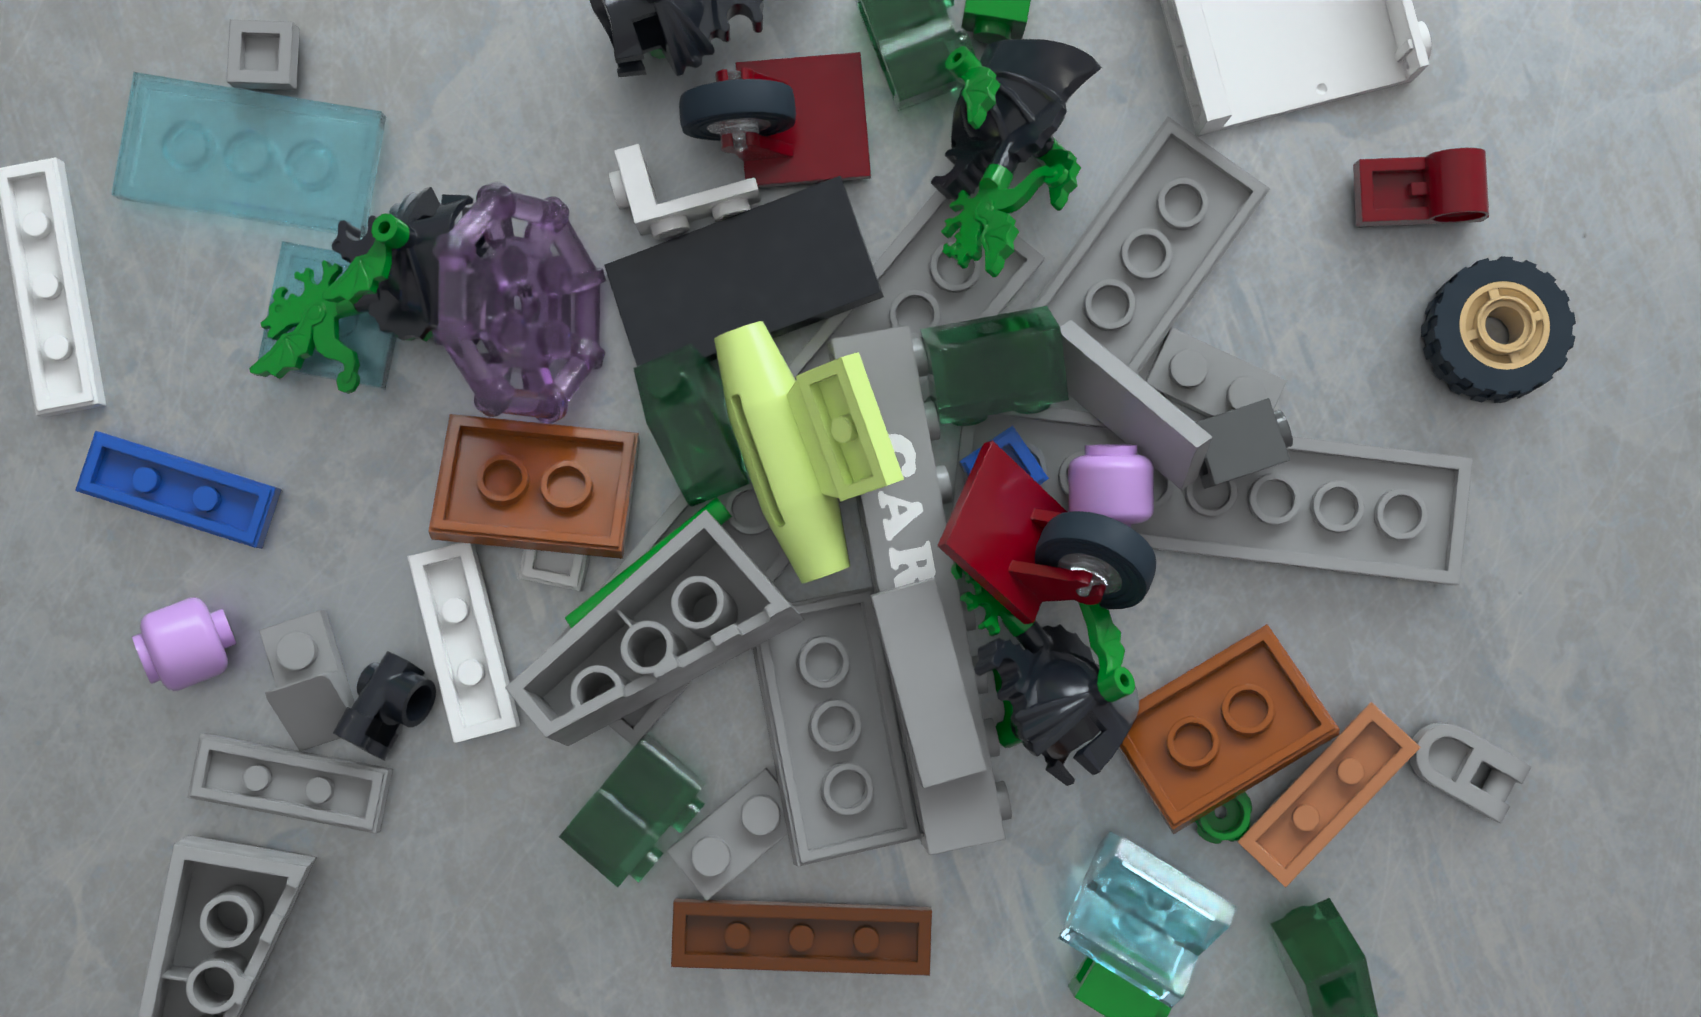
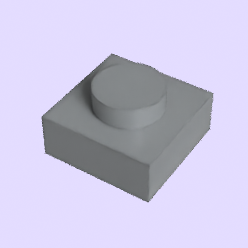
M230 19L227 83L233 88L296 90L300 29L294 22Z

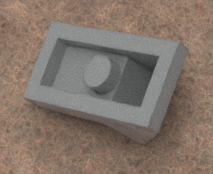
M319 610L259 630L276 685V689L265 692L266 698L299 751L340 739L333 732L346 708H352L355 702L326 610Z

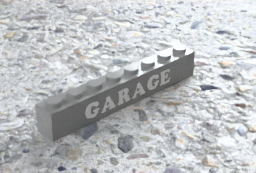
M909 325L831 339L827 342L830 362L859 352L904 480L856 496L874 594L925 579L935 578L987 768L983 772L923 788L920 784L890 674L921 835V844L929 855L1006 840L1002 821L1012 819L1011 804L1005 782H995L991 763L992 757L1000 756L999 740L993 719H983L979 694L988 693L986 673L981 676L975 673L974 668L979 657L978 655L971 656L967 631L976 630L974 610L968 612L967 604L960 601V596L965 592L959 593L958 582L951 573V567L955 562L937 546L947 525L943 504L952 503V490L946 466H936L931 441L940 439V426L934 402L924 403L919 377L928 376V362L923 340L921 337L911 338Z

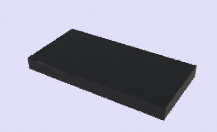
M841 176L604 265L641 380L646 385L716 360L717 353L714 338L739 327L763 321L773 339L884 297Z

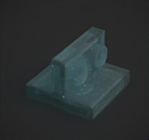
M1110 831L1096 849L1058 939L1172 1008L1184 997L1198 956L1230 927L1237 907L1128 839L1121 838Z

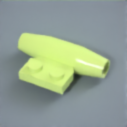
M763 321L748 324L715 337V348L730 424L762 513L802 584L850 567L838 498L841 502L904 480L859 352L838 358L796 376L797 380H795Z

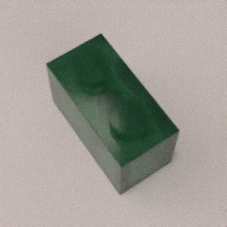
M1048 306L920 329L928 362L927 379L930 399L935 404L940 424L952 423L957 426H971L985 421L989 415L1010 411L1020 414H1034L1047 410L1052 403L1069 400L1061 328Z

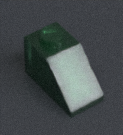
M692 344L633 368L646 423L686 502L691 507L750 484L744 460L728 418L721 375Z
M1330 898L1311 906L1297 907L1287 913L1284 918L1271 923L1279 959L1305 1017H1378L1366 957Z

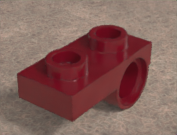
M1453 148L1433 152L1426 157L1359 159L1353 164L1356 227L1482 222L1489 218L1486 151L1484 149Z

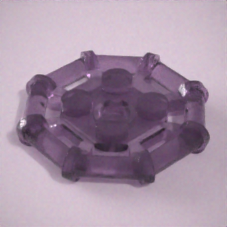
M493 182L482 186L478 190L476 202L448 234L439 235L435 241L433 254L439 259L438 327L432 330L435 345L444 346L474 393L476 409L488 417H496L504 413L536 417L544 424H552L565 417L568 410V402L591 371L602 367L606 353L600 347V284L605 282L606 278L603 268H596L569 221V208L563 201L555 196L542 199L511 191L509 187L501 182ZM511 218L528 222L524 238L514 236ZM484 235L486 242L480 249L487 251L480 258L476 254L477 248L475 244ZM552 243L559 253L557 256H553L550 250ZM575 292V324L574 333H572L571 293ZM515 296H519L521 310L514 307ZM481 339L489 353L480 354L472 340ZM564 358L568 360L553 379L549 366L555 359ZM512 372L521 373L523 389L514 388L510 384Z

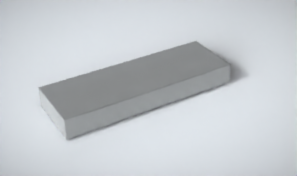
M1072 320L1056 328L1044 374L1126 444L1137 445V453L1149 458L1153 463V467L1180 490L1196 481L1212 436Z
M935 578L925 579L869 595L921 786L927 788L986 771V764Z
M201 734L187 798L376 834L381 831L393 769L213 734Z

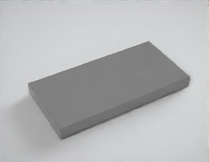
M1167 117L1024 315L1028 322V328L1049 343H1052L1055 329L1072 320L1138 375L1270 188L1173 119Z
M873 587L791 602L790 604L805 620L752 648L793 864L798 867L921 839L888 663L869 595L874 594Z

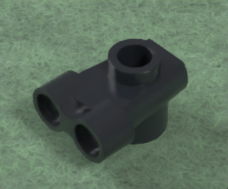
M387 651L380 663H371L362 671L357 682L359 697L352 708H346L333 734L385 761L399 736L396 734L399 725L402 724L410 728L415 727L423 722L430 713L436 698L434 682L423 677L425 672L408 660Z

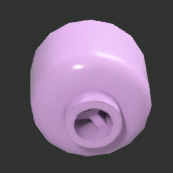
M1085 445V455L1078 456L1070 462L1068 468L1069 512L1084 511L1101 514L1120 521L1130 528L1131 524L1143 523L1153 515L1154 467L1149 458L1137 455V445Z
M196 597L187 598L146 614L141 620V633L132 636L150 683L153 684L161 681L168 690L172 691L182 690L222 674L228 665L225 649L236 645L223 609L210 613L206 604Z

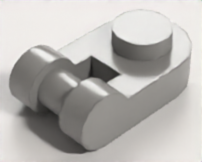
M1432 723L1420 729L1413 737V740L1421 748L1410 758V764L1415 774L1424 782L1462 802L1472 810L1495 822L1502 823L1510 808L1505 803L1515 783L1523 784L1531 766L1463 727L1449 723ZM1480 763L1492 769L1482 789L1470 783Z

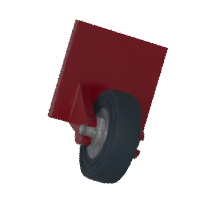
M861 52L735 62L736 71L719 70L715 73L716 82L694 87L685 91L680 96L679 113L683 133L697 139L721 141V151L733 153L743 160L745 180L755 178L758 188L822 183L841 176L843 181L871 179Z
M993 440L983 443L937 545L1024 625L1034 623L1042 602L1075 600L1086 605L1099 604L1104 609L1133 607L1140 603L1148 593L1156 572L1155 553L1149 543L1139 533L1122 522L1101 514L1084 511H1066Z

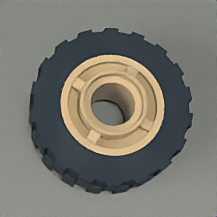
M1501 256L1497 260L1489 261V258L1476 261L1469 268L1464 267L1435 293L1437 294L1436 297L1428 303L1424 313L1427 315L1426 322L1421 326V337H1424L1426 346L1423 348L1426 360L1430 359L1434 367L1433 373L1439 380L1443 379L1450 385L1449 389L1460 395L1463 393L1470 396V400L1481 403L1486 400H1494V403H1503L1515 397L1518 399L1543 386L1554 378L1552 375L1563 368L1568 360L1566 358L1567 352L1573 348L1575 336L1572 335L1573 325L1576 324L1575 314L1570 311L1568 305L1570 299L1566 291L1560 290L1555 283L1557 279L1548 271L1543 273L1536 268V264L1527 260L1519 262L1513 260V257ZM1487 317L1497 318L1507 326L1509 331L1508 344H1500L1490 338L1485 327Z

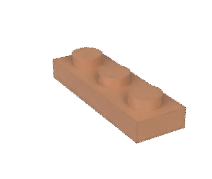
M1370 702L1237 842L1286 888L1421 747L1377 706Z

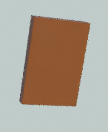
M450 414L428 531L431 539L623 559L640 444L639 433Z
M1268 624L1139 700L1138 714L1119 750L1171 832L1175 834L1337 737L1340 729Z

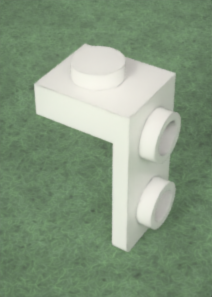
M635 144L614 150L620 170L609 172L613 193L619 210L627 207L631 208L634 223L641 236L652 233L653 238L656 240L672 238L689 231V222L713 216L715 222H719L750 210V205L761 202L756 179L749 178L658 204L640 145Z

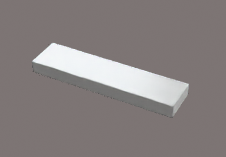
M55 157L0 168V207L35 413L37 416L49 417L106 406L65 163Z

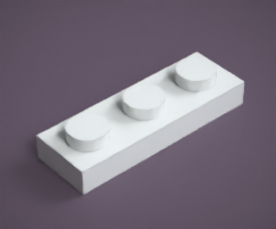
M457 543L407 556L453 742L457 743L520 726L514 698L505 689L510 682L475 544Z

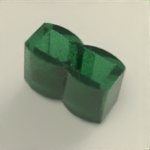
M855 0L898 111L964 86L945 67L949 55L959 47L965 46L975 55L967 31L964 28L955 31L946 9L954 6V0Z
M647 734L624 758L600 789L565 828L559 838L616 887H619L628 875L639 883L664 854L655 846V843L665 831L672 826L681 834L703 808L705 803L696 795L706 783Z

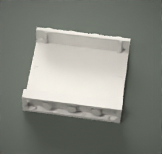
M1160 0L1196 136L1411 82L1430 65L1428 60L1432 52L1430 33L1423 21H1417L1412 0Z

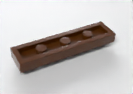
M676 898L673 902L671 967L930 976L931 907L710 899L706 901V899Z

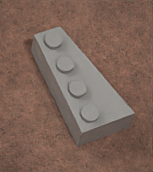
M705 509L510 682L505 689L546 738L570 746L805 619L722 525Z
M191 835L175 843L170 859L138 1017H241L317 857Z

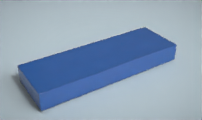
M99 431L94 433L75 491L259 549L263 548L282 490Z

